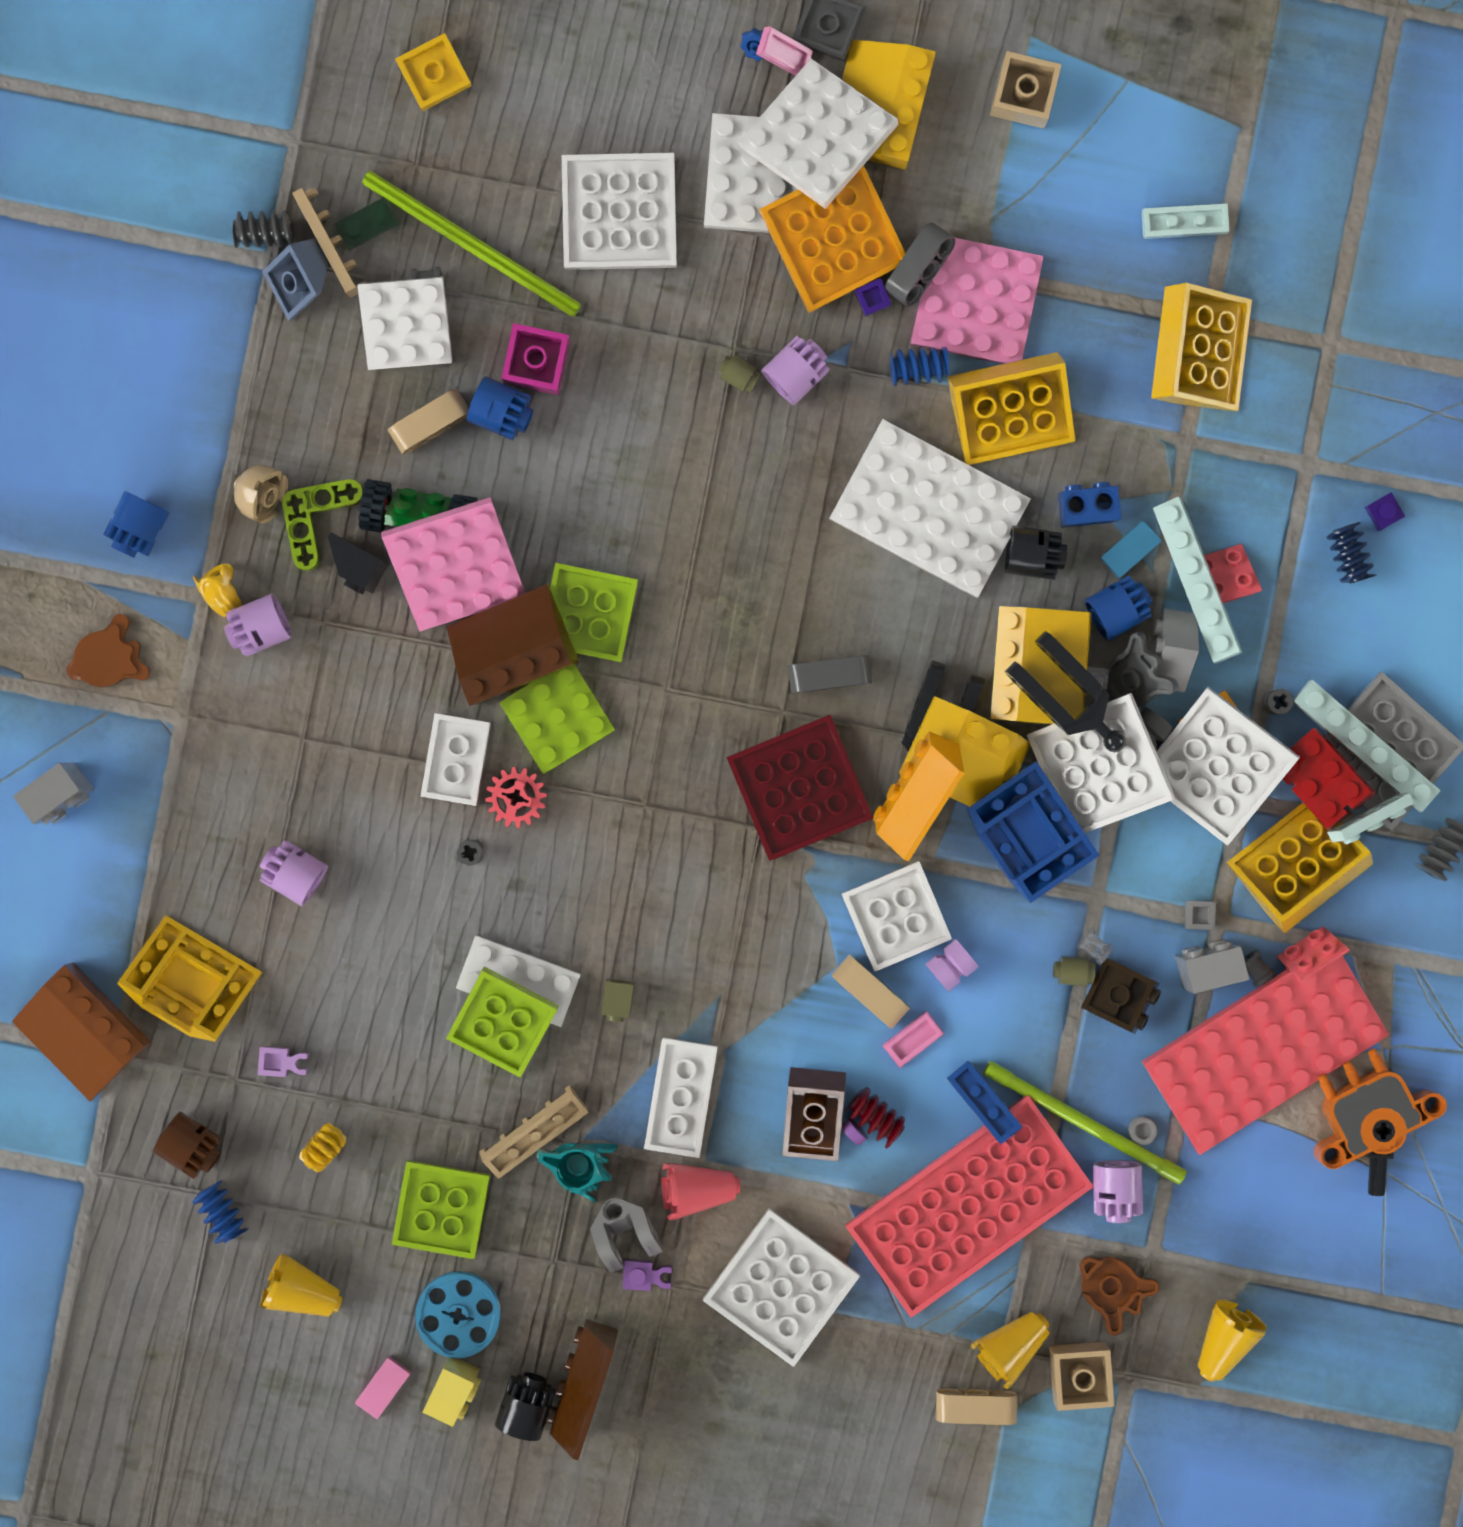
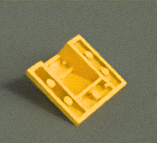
M934 696L903 765L907 761H911L918 741L920 739L924 740L929 731L958 743L965 773L950 795V798L970 807L1018 774L1031 745L1028 740L1017 733Z
M165 915L122 975L118 985L142 1009L190 1037L216 1042L262 972Z

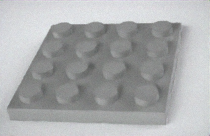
M1379 672L1347 708L1351 714L1432 784L1463 751V743L1383 672ZM1327 732L1324 734L1376 792L1374 796L1362 805L1366 811L1398 794ZM1410 805L1405 808L1406 813L1394 819L1388 817L1383 820V826L1392 831L1413 806Z

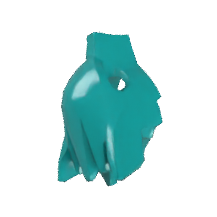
M565 1143L553 1151L539 1149L536 1156L538 1162L553 1172L556 1180L563 1188L596 1203L597 1199L590 1192L592 1190L597 1191L600 1186L598 1182L611 1181L612 1176L603 1166V1164L609 1162V1159L600 1153L614 1152L618 1145L607 1143Z

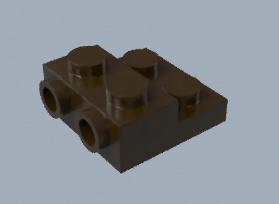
M1105 957L1081 1008L1136 1034L1137 1030L1142 1031L1148 1022L1149 1016L1145 1013L1149 1005H1155L1160 997L1161 990L1157 989L1160 983Z

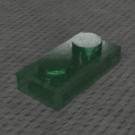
M385 197L336 222L335 225L347 248L352 250L399 225Z

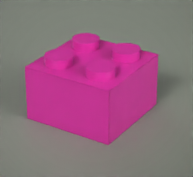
M513 323L501 378L504 384L559 396L571 344L569 335Z

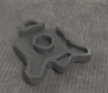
M1142 632L1132 634L1127 649L1122 654L1117 655L1107 667V669L1110 668L1109 679L1106 680L1104 689L1109 693L1108 702L1132 693L1137 707H1141L1152 701L1158 694L1170 695L1178 690V683L1174 678L1158 673V668L1162 664V658L1148 650L1147 638Z

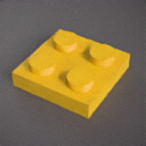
M445 33L395 58L422 112L472 86Z

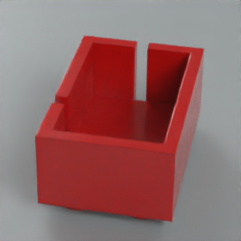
M1311 729L1290 748L1300 758L1284 776L1283 780L1287 785L1294 786L1292 791L1327 830L1336 828L1353 814L1349 809H1344L1349 805L1351 809L1357 810L1376 794L1373 788L1319 729Z

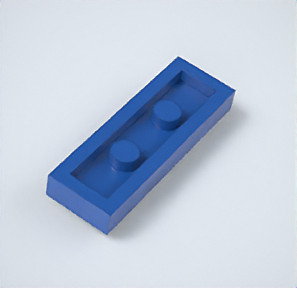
M969 1061L947 1077V1080L1000 1145H1003L1023 1128Z

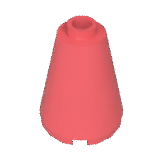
M664 1163L662 1170H667V1177L661 1178L664 1210L670 1209L671 1214L666 1216L668 1220H676L734 1201L736 1194H740V1180L734 1176L733 1172L676 1163Z

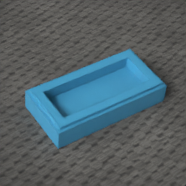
M1142 520L1101 556L1100 559L1119 579L1161 542V539Z

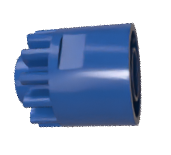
M485 376L473 396L467 414V421L514 440L518 431L524 433L529 426L534 409L529 407L532 397Z
M124 491L114 511L115 515L113 519H110L103 535L114 540L111 545L112 548L135 558L137 552L149 556L156 542L155 538L159 530H162L170 512Z
M1126 576L1084 600L1087 611L1091 613L1094 625L1108 642L1152 617L1151 609L1149 608V605L1152 604L1150 594L1141 582L1135 583L1130 576Z

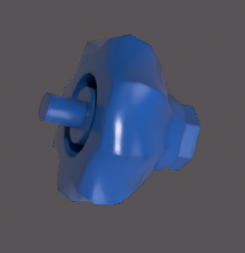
M753 28L751 31L742 33L740 48L745 52L747 58H753L760 62L764 58L758 56L756 52L763 30Z

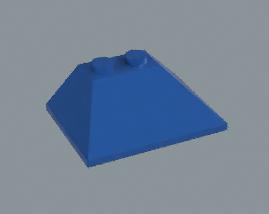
M1037 761L966 809L977 835L1008 881L1029 903H1032L1100 856Z

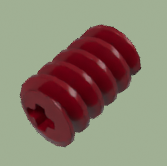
M865 1087L853 1097L844 1112L852 1109L851 1120L860 1116L859 1127L867 1123L870 1124L867 1131L868 1134L877 1130L876 1141L878 1142L886 1138L887 1141L884 1147L887 1149L903 1132L905 1118L899 1116L895 1119L896 1110L890 1109L886 1112L888 1104L883 1101L877 1105L879 1096L874 1094L869 1097L870 1089Z

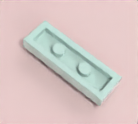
M1228 203L1144 208L1141 211L1143 239L1228 234L1229 232Z
M1410 793L1394 795L1327 833L1332 842L1344 841L1345 844L1352 843L1361 838L1359 833L1365 830L1370 832L1383 826L1382 821L1388 817L1394 819L1405 814V808L1414 804Z

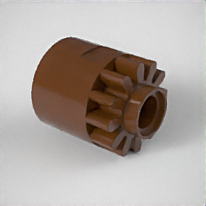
M180 1111L166 1127L154 1146L152 1153L195 1179L200 1171L208 1173L216 1163L222 1152L217 1149L222 1137Z

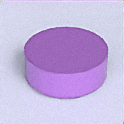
M848 1118L842 1123V1130L856 1145H862L868 1139L864 1130L854 1120Z

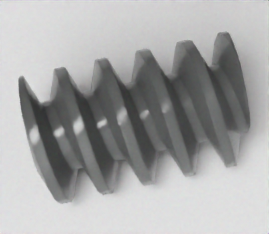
M283 210L281 219L277 218L275 211H271L269 219H266L263 211H260L258 219L254 218L252 211L248 212L247 219H243L241 212L237 211L236 219L233 221L235 248L239 247L240 242H242L244 247L249 248L252 241L255 247H261L263 240L267 247H272L274 240L278 247H283L286 240L288 244L294 243L293 222L288 217L286 210Z
M1451 818L1445 819L1448 827L1441 826L1438 829L1442 837L1436 835L1432 837V841L1436 846L1427 845L1425 847L1429 855H1419L1422 864L1414 863L1431 877L1442 881L1448 880L1443 874L1444 870L1454 871L1449 864L1450 861L1460 863L1461 861L1456 853H1463V825Z

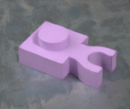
M260 1046L258 1075L287 1077L288 1070L298 1075H307L308 1068H300L297 1061L300 1058L308 1059L309 1052L289 1055L290 1048Z

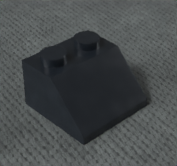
M330 532L328 540L338 575L346 579L343 585L362 595L365 590L373 594L389 564Z

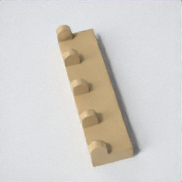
M302 188L292 193L345 293L349 298L354 297L358 294V286L355 285L348 271L357 266L355 260L352 259L343 263L335 246L344 241L342 236L337 235L330 239L322 224V221L330 217L328 210L317 214L309 200L318 195L316 188H311L305 192Z
M570 1085L565 1088L566 1093L553 1102L548 1100L545 1103L546 1107L532 1118L525 1117L522 1120L523 1124L509 1135L502 1134L500 1136L501 1141L490 1149L486 1150L483 1148L479 1151L483 1163L498 1179L589 1113L587 1107Z

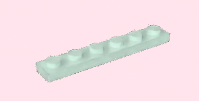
M1178 496L1154 507L1153 510L1213 663H1219L1242 653L1182 498Z
M1309 680L1293 699V703L1395 792L1398 794L1410 793L1414 801L1412 806L1417 811L1423 812L1441 791L1313 680Z

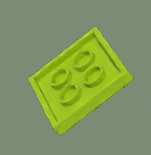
M555 563L550 590L576 654L622 663L638 579Z
M576 665L532 682L499 702L543 774L615 731V728Z
M484 966L446 1039L521 1078L559 1005Z
M407 1160L391 1245L475 1259L491 1174Z

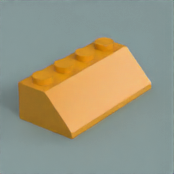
M929 731L924 740L920 739L918 741L911 761H907L903 765L900 779L889 788L887 800L883 806L880 805L874 813L873 821H875L877 835L906 861L911 859L965 773L958 743Z

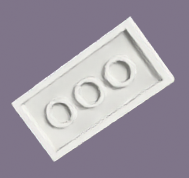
M475 935L456 989L470 993L485 966L559 1005L551 1024L562 1027L581 973Z
M662 1037L644 1149L700 1158L717 1045Z

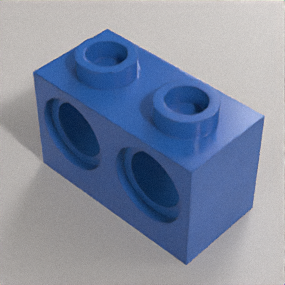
M1110 482L1094 483L1093 488L1082 489V485L1065 486V491H1061L1058 494L1061 528L1115 523L1121 520L1118 486H1110ZM1098 496L1108 498L1110 505L1107 510H1102L1097 506L1096 500ZM1072 498L1078 499L1082 504V509L1078 513L1071 511L1068 506L1069 500Z

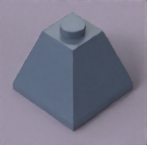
M316 238L289 244L262 271L288 321L293 320L321 294L329 263Z

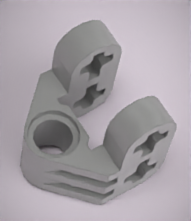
M618 1198L609 1199L604 1203L590 1228L598 1255L610 1273L624 1268L620 1252L613 1242L611 1234L618 1235L632 1229L634 1226L637 1237L649 1257L663 1252L657 1232L644 1209ZM622 1212L620 1217L612 1219L616 1213Z

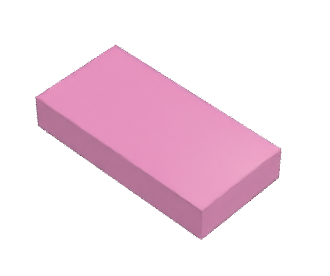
M769 26L764 27L756 54L796 76L811 59L813 50Z
M925 1011L882 1046L899 1068H901L944 1033L929 1013Z
M388 1356L360 1394L355 1404L378 1419L409 1377L411 1371L391 1356Z

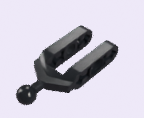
M1044 631L1035 640L1036 645L1092 702L1074 719L1017 662L1014 661L1004 671L1005 674L1067 735L1095 729L1104 738L1103 743L1108 751L1114 753L1121 751L1126 744L1124 734L1118 730H1111L1103 722L1109 693L1050 633Z
M934 660L931 661L901 742L908 752L936 694L945 669V664ZM971 674L959 707L974 713L985 683L984 678Z

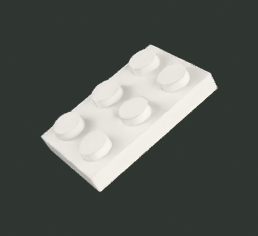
M434 713L420 797L477 806L491 723Z

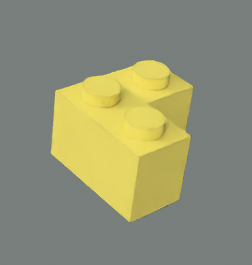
M448 1357L422 1413L452 1427L457 1419L462 1421L469 1407V1404L465 1402H472L482 1380L477 1378L480 1368L459 1358Z

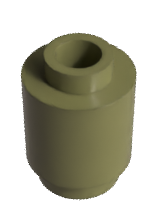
M736 354L732 358L726 356L718 369L722 372L721 379L740 391L746 390L749 393L752 392L762 375L757 371V367Z
M1060 956L1059 961H1054L1053 978H1057L1058 984L1075 986L1093 984L1095 962H1090L1088 958Z

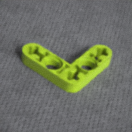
M346 479L294 489L284 495L282 507L294 564L299 569L312 571L320 563V553L312 514L359 504L363 495V486L353 479ZM349 485H352L354 489H358V493L354 494L353 500H350L348 496H340L341 502L337 503L335 487H338L337 491L339 493L348 491ZM321 490H327L331 494V500L325 506L319 505L316 501V495ZM293 496L303 500V504H300L298 508L301 515L306 513V518L291 520V516H297L295 508L289 506V502L293 501ZM299 523H305L309 528L308 535L305 538H297L294 535V528ZM311 541L312 545H306L308 554L314 556V559L309 560V565L306 566L304 562L300 561V557L304 556L303 547L297 548L296 543L305 544Z

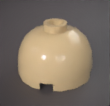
M265 465L248 468L234 482V500L237 508L243 515L261 524L270 522L279 513L275 510L278 501L282 502L284 495L288 491L287 477L281 474V471Z

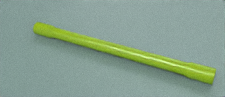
M992 1060L986 1065L983 1075L1003 1087L1012 1089L1024 1097L1029 1095L1036 1104L1154 1169L1158 1174L1177 1185H1180L1184 1180L1187 1170L1148 1151L1015 1076L1011 1071Z

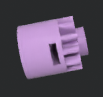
M796 336L761 372L784 399L790 404L796 405L830 369L825 365L826 354L813 340L809 339L805 343L802 338Z
M273 593L226 612V618L229 622L224 626L226 636L234 649L241 648L242 654L246 657L292 638V632L286 615Z
M286 840L278 848L272 846L264 856L260 864V868L264 871L259 881L303 907L322 881L328 865Z
M1106 1160L1093 1163L1094 1213L1098 1216L1105 1215L1106 1221L1111 1223L1131 1222V1217L1141 1216L1143 1214L1142 1164L1127 1160Z

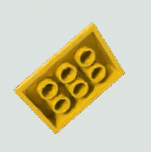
M853 40L842 80L897 118L899 124L868 161L906 170L936 51L908 44Z
M1190 283L1166 286L1164 289L1151 399L1173 404L1238 411L1252 300Z
M1058 352L948 376L953 411L966 464L972 465L1076 442L1066 365Z
M999 606L990 719L1054 724L1005 674L1004 671L1014 661L1020 664L1074 719L1084 710L1085 693L1036 645L1035 640L1044 631H1047L1087 670L1091 626L1090 612Z
M1304 803L1296 807L1227 862V865L1257 903L1284 934L1373 865L1371 852L1359 839L1349 844H1345L1344 841L1332 842L1327 833L1330 830L1326 829Z

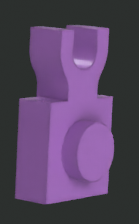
M625 1259L623 1289L651 1291V1284H656L663 1289H670L671 1281H663L660 1275L664 1272L672 1273V1265L652 1268L653 1261Z

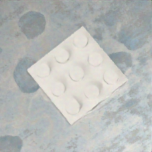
M443 277L359 283L357 285L368 370L453 362Z
M920 861L841 893L874 972L952 939Z

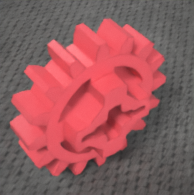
M512 767L511 774H508L506 770H502L501 775L503 778L493 777L492 780L496 784L495 787H487V790L492 792V797L485 798V800L493 803V806L488 811L489 813L495 811L498 813L495 818L497 822L502 818L506 819V827H509L512 821H515L516 827L521 828L523 820L528 825H531L532 820L530 817L540 818L541 815L537 811L538 808H546V805L541 802V798L547 797V793L540 792V788L545 784L544 782H535L538 776L536 773L530 777L527 776V768H524L521 774L518 773L516 767ZM517 778L514 786L508 789L501 787L506 781ZM527 782L532 786L535 798L529 796L526 790ZM518 789L520 790V796L529 802H517L514 805L513 799L504 793H516ZM498 797L504 799L507 805L506 812L500 807ZM524 806L532 808L527 814L516 816L520 808Z

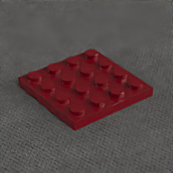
M831 715L726 757L769 861L873 819Z

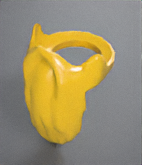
M227 563L214 567L201 579L193 576V580L205 602L212 610L225 618L226 612L242 606L235 588L230 583L233 577V567Z

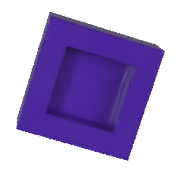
M881 278L854 290L865 317L892 305Z
M1392 492L1364 507L1378 531L1405 517Z

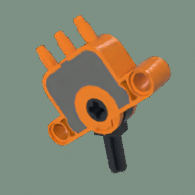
M1373 1048L1368 1051L1375 1070L1360 1077L1351 1061L1343 1063V1067L1350 1082L1337 1089H1334L1326 1074L1318 1076L1320 1086L1326 1096L1323 1100V1112L1334 1134L1316 1144L1314 1156L1319 1163L1329 1169L1340 1168L1362 1156L1370 1158L1368 1194L1384 1196L1387 1159H1393L1394 1152L1402 1147L1407 1133L1441 1117L1446 1111L1447 1103L1442 1095L1429 1089H1423L1411 1095L1402 1077L1388 1070L1381 1055ZM1430 1097H1434V1107L1426 1110L1425 1102ZM1381 1125L1384 1126V1130H1379L1378 1133L1375 1132L1376 1128H1380ZM1334 1148L1335 1156L1331 1160L1325 1161L1324 1154L1326 1150Z

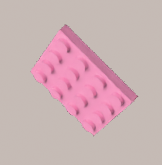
M955 238L954 249L919 300L910 345L926 349L935 347L937 351H941L942 347H947V351L950 354L998 364L1022 360L1044 256Z
M491 497L381 532L383 542L419 632L482 612L525 594Z

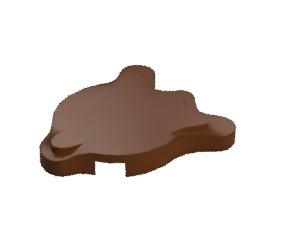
M117 614L107 628L85 636L78 643L72 661L67 665V675L73 680H82L97 687H110L127 678L141 681L147 680L150 676V669L139 660L140 643L137 641H125V635L130 625L129 618L126 615Z
M1086 1256L1079 1263L1082 1273V1293L1092 1308L1103 1315L1106 1330L1110 1335L1115 1336L1121 1333L1123 1329L1122 1314L1125 1311L1133 1315L1139 1314L1143 1299L1147 1296L1155 1295L1159 1291V1284L1155 1279L1137 1275L1126 1262L1119 1258H1094Z

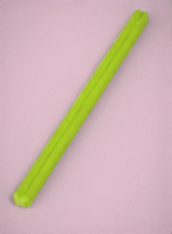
M368 171L362 180L364 186L571 317L578 313L581 307L578 301L374 172Z

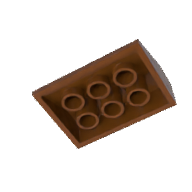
M548 584L446 626L458 679L469 706L484 703L579 663Z
M586 1319L584 1327L578 1326L573 1343H577L578 1346L575 1354L569 1353L564 1368L569 1371L567 1380H560L556 1396L560 1397L558 1407L552 1406L547 1423L552 1424L549 1434L572 1459L577 1461L579 1460L612 1359L618 1329Z

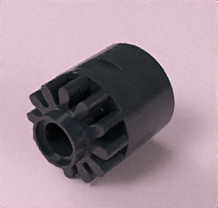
M1012 525L1010 530L1011 537L1006 549L1005 573L1055 580L1058 569H1064L1067 558V544H1062V533Z
M524 1372L523 1375L517 1374V1377L511 1375L495 1421L496 1428L509 1436L521 1440H540L556 1389L551 1388V1385L547 1384L546 1378L535 1373Z

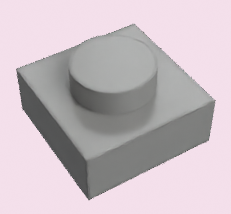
M1186 900L1184 928L1215 930L1216 902Z

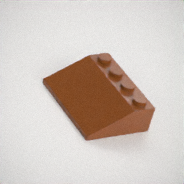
M74 962L63 965L12 1020L18 1029L89 1101H92L151 1043Z

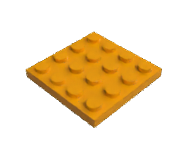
M864 165L826 209L800 190H796L759 209L808 313L894 270L905 255L902 244Z

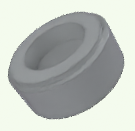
M1137 1116L1128 1125L1130 1138L1139 1145H1148L1157 1136V1126L1147 1116Z

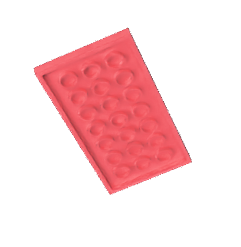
M1342 955L1303 982L1289 969H1286L1141 1062L1194 1149L1201 1155L1318 1081V1076L1329 1074L1343 1065V1063L1353 1059L1383 1040L1389 1034Z
M1029 1095L1023 1096L1008 1107V1110L1023 1128L1003 1145H1000L986 1126L983 1125L845 1224L847 1230L911 1318L1093 1188L1090 1180Z

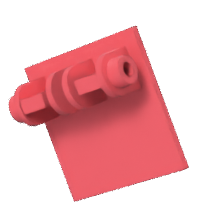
M1242 544L1204 555L1223 603L1235 601L1238 598L1262 591Z
M1322 926L1310 932L1307 937L1295 945L1286 948L1283 953L1276 957L1286 966L1285 970L1289 969L1303 982L1350 950Z

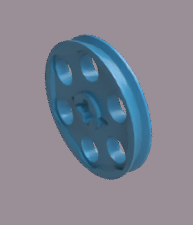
M464 1271L445 1273L431 1281L422 1292L415 1312L417 1330L424 1343L434 1352L449 1358H466L482 1351L494 1338L501 1318L500 1303L493 1288L481 1277ZM461 1280H468L472 1284V1292L467 1295L461 1294L457 1290V1283ZM434 1288H441L445 1292V1300L440 1303L432 1301L430 1291ZM482 1299L489 1300L493 1305V1310L488 1314L481 1313L477 1308L478 1302ZM457 1308H461V1312L463 1315H466V1318L461 1317L460 1321H455V1316L450 1312H455ZM429 1315L435 1316L439 1321V1327L435 1330H428L423 1322L425 1317ZM474 1327H482L486 1331L487 1335L483 1341H475L471 1337V1330ZM455 1335L459 1339V1346L456 1349H448L444 1344L446 1336Z

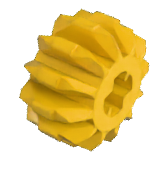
M330 1123L324 1124L301 1150L299 1158L309 1169H313L316 1173L320 1172L330 1164L344 1147L347 1137L336 1126L334 1127Z

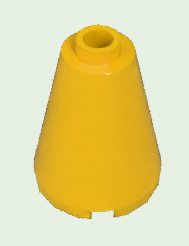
M281 1253L268 1277L269 1282L267 1289L263 1290L260 1307L269 1310L330 1317L332 1312H338L343 1297L339 1296L340 1290L289 1255Z
M1218 1299L1213 1307L1197 1364L1201 1370L1200 1374L1212 1382L1223 1380L1265 1336V1330L1267 1329L1264 1322L1253 1312L1247 1309L1243 1313L1236 1309L1239 1304L1226 1299Z
M1029 1312L971 1343V1348L974 1350L978 1347L981 1352L977 1355L980 1362L996 1381L1002 1378L1007 1382L1003 1387L1009 1389L1050 1333L1047 1328L1050 1324L1041 1313L1035 1315L1033 1312Z

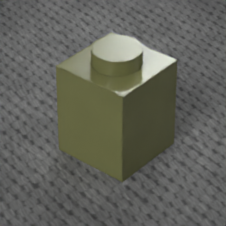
M606 979L601 1015H606L608 1021L623 1022L624 1018L630 1017L635 982Z

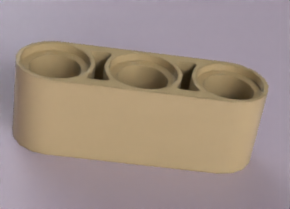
M453 389L398 421L388 429V432L401 454L405 455L467 419L469 407L459 390Z
M850 954L831 974L839 984L891 1029L910 1009L906 1003Z
M938 1389L936 1391L935 1419L942 1423L1013 1425L1017 1423L1018 1394L1009 1390Z

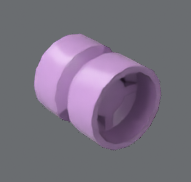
M956 939L944 948V955L937 954L926 963V966L948 992L961 982L960 977L962 975L968 977L979 967Z

